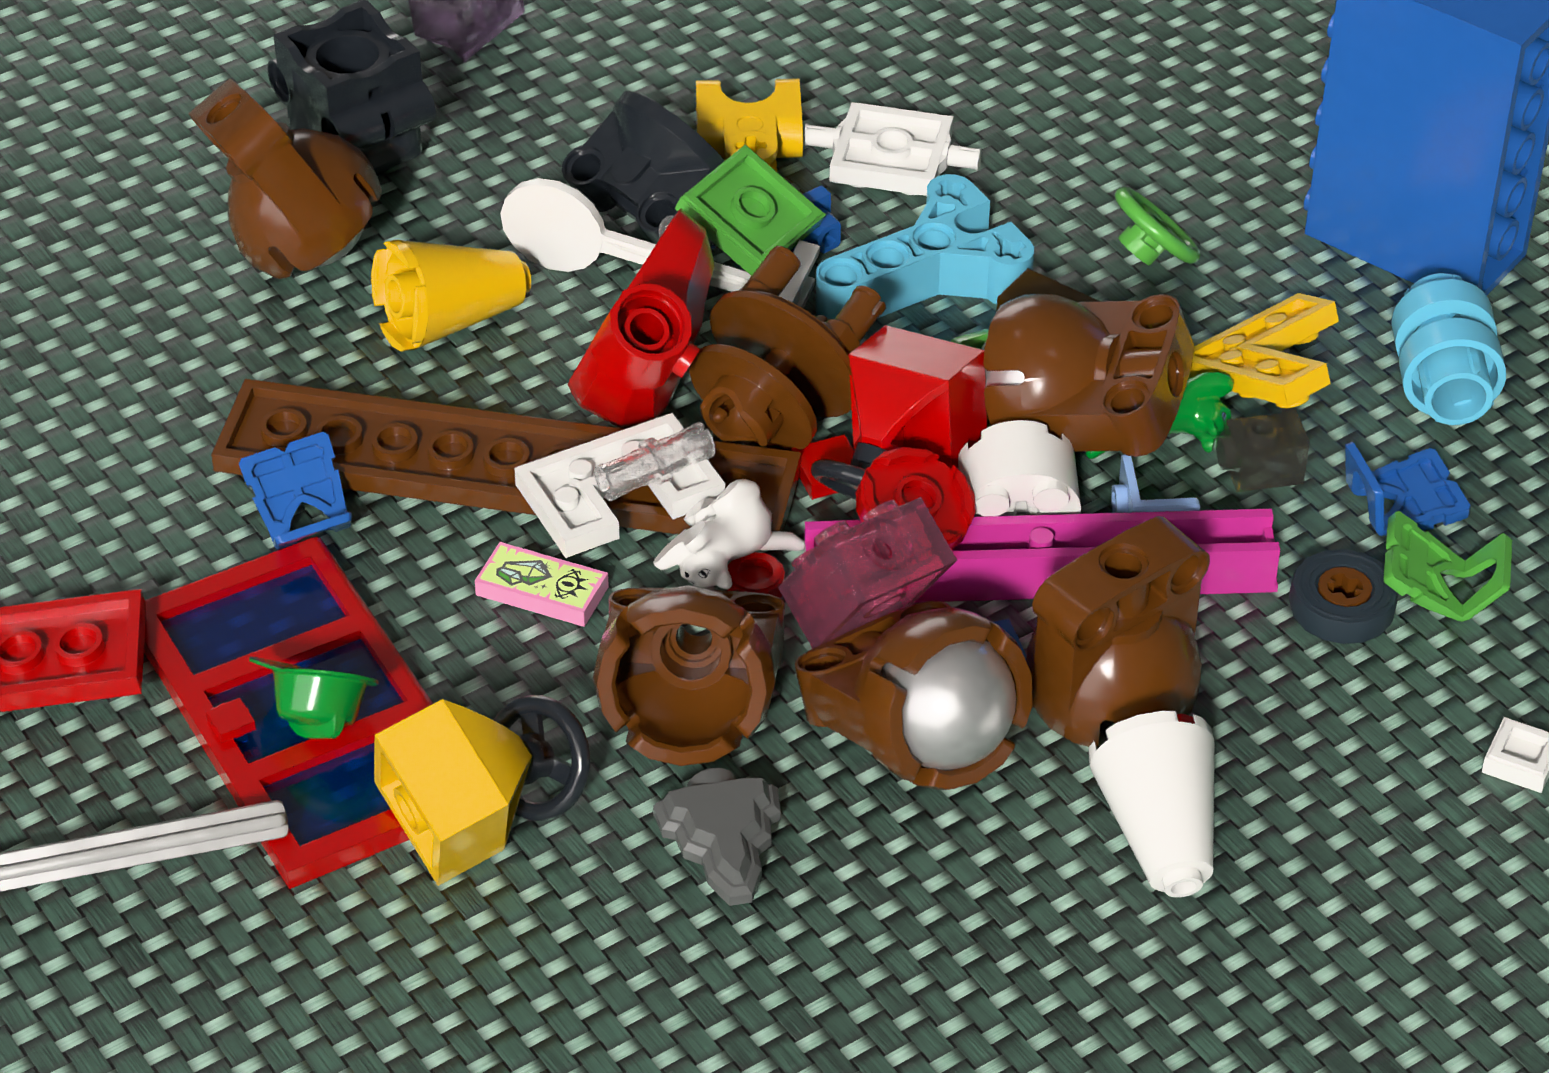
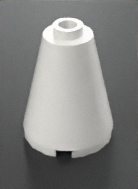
M1158 711L1136 715L1115 723L1106 729L1108 741L1098 749L1095 741H1093L1089 747V763L1091 771L1150 886L1157 891L1165 892L1170 897H1186L1201 890L1203 883L1213 874L1215 742L1211 727L1202 717L1193 714L1195 724L1178 722L1176 711Z

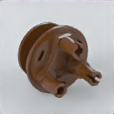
M775 246L739 291L723 295L714 305L710 314V325L717 344L701 348L689 366L692 384L703 400L700 405L701 413L710 430L724 442L753 441L760 446L791 451V448L794 447L800 450L807 447L817 431L815 416L838 417L851 410V372L848 354L861 345L860 342L879 315L885 311L886 305L884 302L879 301L881 299L880 295L867 286H857L835 319L827 320V317L823 315L815 317L800 306L779 297L801 267V262L789 249Z

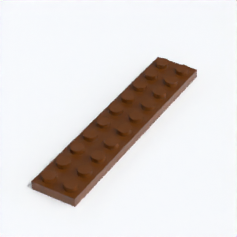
M244 379L211 456L215 472L242 475L239 467L241 458L274 447L285 452L290 442L324 432L329 435L335 455L332 463L334 471H339L342 489L536 515L515 485V467L624 429ZM692 438L725 482V488L738 479L756 482L760 487L763 502L772 513L771 531L784 532L800 474L801 452ZM647 483L603 499L619 521V527L677 535L685 529L687 530L692 527L684 521L686 515L672 519Z

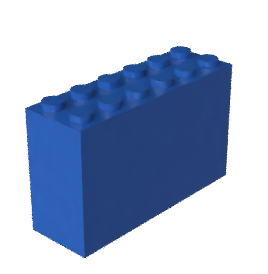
M1336 0L1335 12L1327 28V36L1331 38L1329 57L1321 73V81L1325 83L1323 101L1315 117V124L1319 126L1317 144L1312 151L1309 166L1313 169L1311 187L1304 200V210L1308 211L1305 234L1412 283L1432 274H1455L1460 276L1462 280L1477 286L1488 295L1527 254L1549 140V0Z

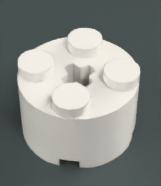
M1027 420L1007 421L982 430L980 441L969 449L967 442L961 449L958 457V469L965 475L974 492V517L1081 513L1074 448L1064 434H1062L1061 440L1049 434L1048 426L1045 424Z

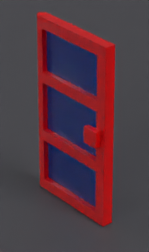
M313 537L145 600L147 606L144 653L238 807L274 800L282 801L285 806L289 824L288 835L284 838L260 843L289 889L409 840L374 783L375 735L434 703L321 538ZM249 657L275 660L313 670L361 675L374 678L379 683L376 686H367L355 722L352 725L343 727L338 737L335 739H309L297 735L289 726L288 721L278 716L273 670L250 662Z

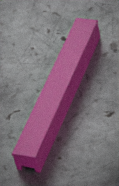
M1272 509L973 517L961 543L949 553L930 559L903 557L883 548L866 532L861 520L806 521L804 557H801L804 606L1034 599L1039 587L1052 574L1122 532L1157 516L1165 517L1209 554L1210 564L1208 571L1202 579L1200 594L1277 592L1278 583L1276 577L1280 546L1279 542H1275L1273 535Z

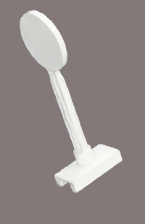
M537 178L521 182L509 192L500 213L503 230L513 247L528 260L550 270L570 272L584 269L595 261L600 253L643 265L656 245L606 229L604 220L589 199L577 189L556 180ZM799 240L793 253L800 260L801 267L779 297L804 308L815 285V278L808 277L819 255L820 246ZM714 262L715 267L710 285L731 292L739 291L747 283L751 275L746 271Z

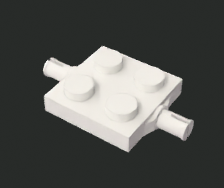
M851 102L847 117L836 128L806 123L803 131V146L809 145L833 149L829 182L847 184L858 188L868 187L896 191L907 195L927 196L928 183L935 177L940 176L948 166L978 171L982 156V148L951 145L954 116Z

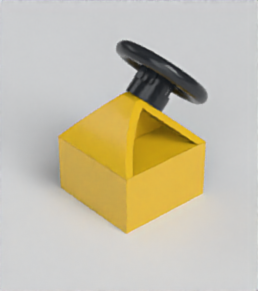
M527 695L515 699L504 706L493 720L466 707L442 699L375 735L374 783L438 886L505 850L515 815L533 821H546L566 813L581 797L590 771L589 744L581 723L564 704L543 695ZM542 715L555 721L565 733L571 750V764L555 756L552 746L545 741ZM521 718L523 734L517 735L510 728ZM550 777L565 785L557 796L548 801L533 802L521 796L523 786L535 782L538 778Z

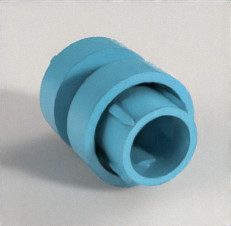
M1438 273L1421 278L1410 289L1406 290L1404 297L1401 298L1394 309L1391 322L1405 395L1415 408L1430 415L1435 419V422L1447 425H1462L1473 422L1492 408L1494 405L1493 401L1501 393L1506 381V367L1501 345L1497 338V327L1490 300L1477 286L1462 280L1460 276L1455 274Z

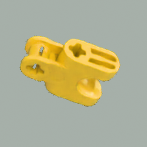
M799 78L776 79L774 92L768 98L752 103L738 102L728 98L722 92L720 80H696L697 133L720 154L724 161L744 145L748 146L776 172V158L803 157V124Z

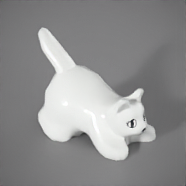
M738 479L730 483L716 499L705 498L692 507L684 518V521L692 527L687 530L685 529L668 543L657 555L653 563L660 570H666L679 565L681 577L687 579L695 587L714 590V586H718L728 590L732 586V579L727 567L728 561L747 556L757 550L801 551L804 549V540L791 532L771 531L772 513L762 500L760 487L756 482Z

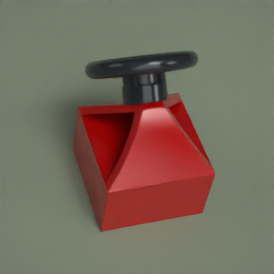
M887 325L882 327L848 354L851 372L850 393L854 448L851 462L847 464L828 459L817 460L811 466V474L821 484L856 500V490L865 470L872 465L874 459L889 450L901 447L927 449L940 455L938 461L945 463L950 469L953 464L958 468V457L961 449L967 442L969 449L980 441L981 431L987 428V412L984 398V390L986 388L983 364L984 350Z

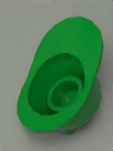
M249 657L250 662L273 670L278 716L288 721L293 731L304 738L335 739L338 737L343 727L352 725L355 722L367 686H376L379 683L378 680L366 676L313 670L275 660Z

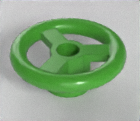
M1123 186L1116 190V202L1135 223L1134 226L1128 225L1118 239L1133 255L1149 266L1153 264L1164 250H1167L1185 263L1193 264L1200 259L1201 254L1197 245L1161 209L1129 187Z

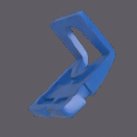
M324 432L290 442L285 452L274 447L241 458L239 462L247 488L251 487L255 494V497L252 499L277 550L294 545L299 540L322 531L333 530L337 532L351 527L352 514L347 511L339 471H334L332 463L335 455L329 435ZM301 502L316 507L329 517V519L290 531L291 520Z
M1355 443L1345 444L1346 483L1354 495L1367 496L1369 521L1379 536H1387L1388 518L1396 511H1401L1417 523V527L1423 531L1434 529V524L1442 522L1446 526L1469 517L1471 505L1458 484L1450 480V472L1436 449L1428 448L1409 455L1407 460L1402 462L1396 460L1371 471ZM1384 498L1395 501L1390 511L1384 515Z

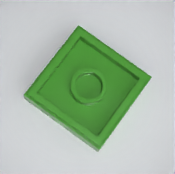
M746 145L741 147L681 196L675 207L677 211L682 208L706 229L708 238L751 276L775 246H782L791 251L797 246L799 240H804L818 228L826 216L825 213Z

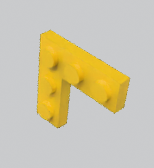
M1297 293L1194 346V356L1189 378L1205 372H1219L1229 375L1234 380L1232 392L1239 393V396L1243 398H1258L1275 403L1280 408H1292L1306 403L1310 399L1309 395L1331 384L1327 363L1281 351L1293 345L1309 343L1319 336L1318 332L1339 322L1335 301Z

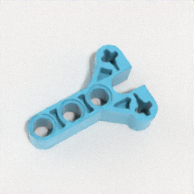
M955 174L937 176L927 185L926 205L914 226L835 255L819 264L816 271V316L823 315L827 317V320L835 319L851 297L853 290L861 285L875 290L881 297L879 301L885 303L886 309L878 318L936 295L988 299L993 304H997V297L1027 268L1033 270L1034 246L1012 222L989 230L990 200L970 180Z

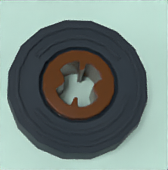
M1346 549L1326 550L1307 557L1295 570L1289 594V603L1293 617L1305 631L1322 640L1340 644L1363 643L1380 636L1392 623L1398 600V593L1384 584V564L1365 553Z

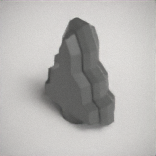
M723 768L703 770L690 779L687 787L669 791L663 800L653 806L655 820L662 837L675 840L684 859L703 866L708 885L729 906L751 903L762 877L759 855L771 846V825L781 820L778 787L767 784L763 778L736 779V776L730 770Z

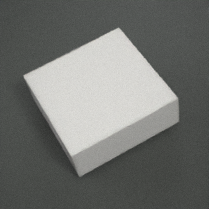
M1504 717L1485 756L1482 773L1542 793L1549 778V732Z

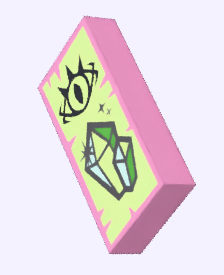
M499 542L475 579L477 596L585 627L609 588L607 572L503 542Z

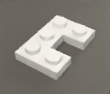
M673 413L514 468L515 485L565 558L620 539L619 521L603 500L604 498L647 483L671 518L676 519L686 515L701 500L705 498L716 499L725 490V482Z

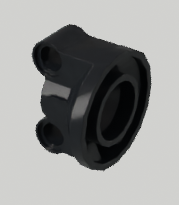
M625 91L615 102L613 111L583 145L574 148L567 154L561 171L563 178L569 186L577 189L595 205L598 212H605L615 206L619 207L629 217L637 221L651 243L657 244L678 212L675 207L680 197L721 165L724 159L678 116L656 101L638 92Z

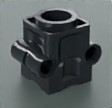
M361 0L345 6L321 22L311 25H296L273 34L276 58L268 62L267 73L276 96L283 104L287 105L290 129L307 128L340 136L360 148L372 163L377 176L394 166L420 155L422 152L420 126L433 122L436 118L433 97L422 80L420 51L406 37L399 36L393 32L381 13L368 0Z

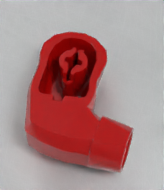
M682 208L678 210L629 287L623 290L568 382V387L581 408L621 429L630 428L661 417L677 389L680 377L684 376L700 350L694 344L702 327L706 297L715 265L706 229Z

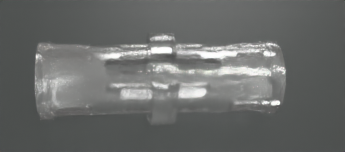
M697 422L671 436L659 440L651 437L640 442L638 445L639 449L620 458L597 465L594 474L601 493H606L605 498L613 501L632 490L650 483L659 486L671 480V474L692 464L712 458L715 455V445L708 429L704 430V425Z

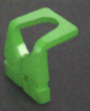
M1396 511L1388 518L1384 584L1399 595L1404 596L1408 594L1411 602L1430 611L1463 622L1474 617L1509 590L1511 583L1512 539L1505 533L1500 534L1467 560H1464L1428 531L1424 532L1417 527V523L1401 511ZM1497 563L1496 570L1488 583L1463 605L1452 594L1441 574L1460 578L1472 577Z

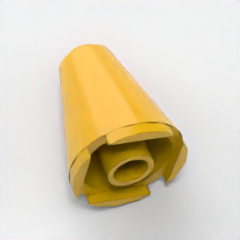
M393 240L383 243L387 247L386 249L376 251L371 271L374 307L384 305L389 321L379 323L381 330L390 345L401 352L418 349L517 307L523 303L526 293L531 288V274L528 265L521 261L516 253L504 250Z

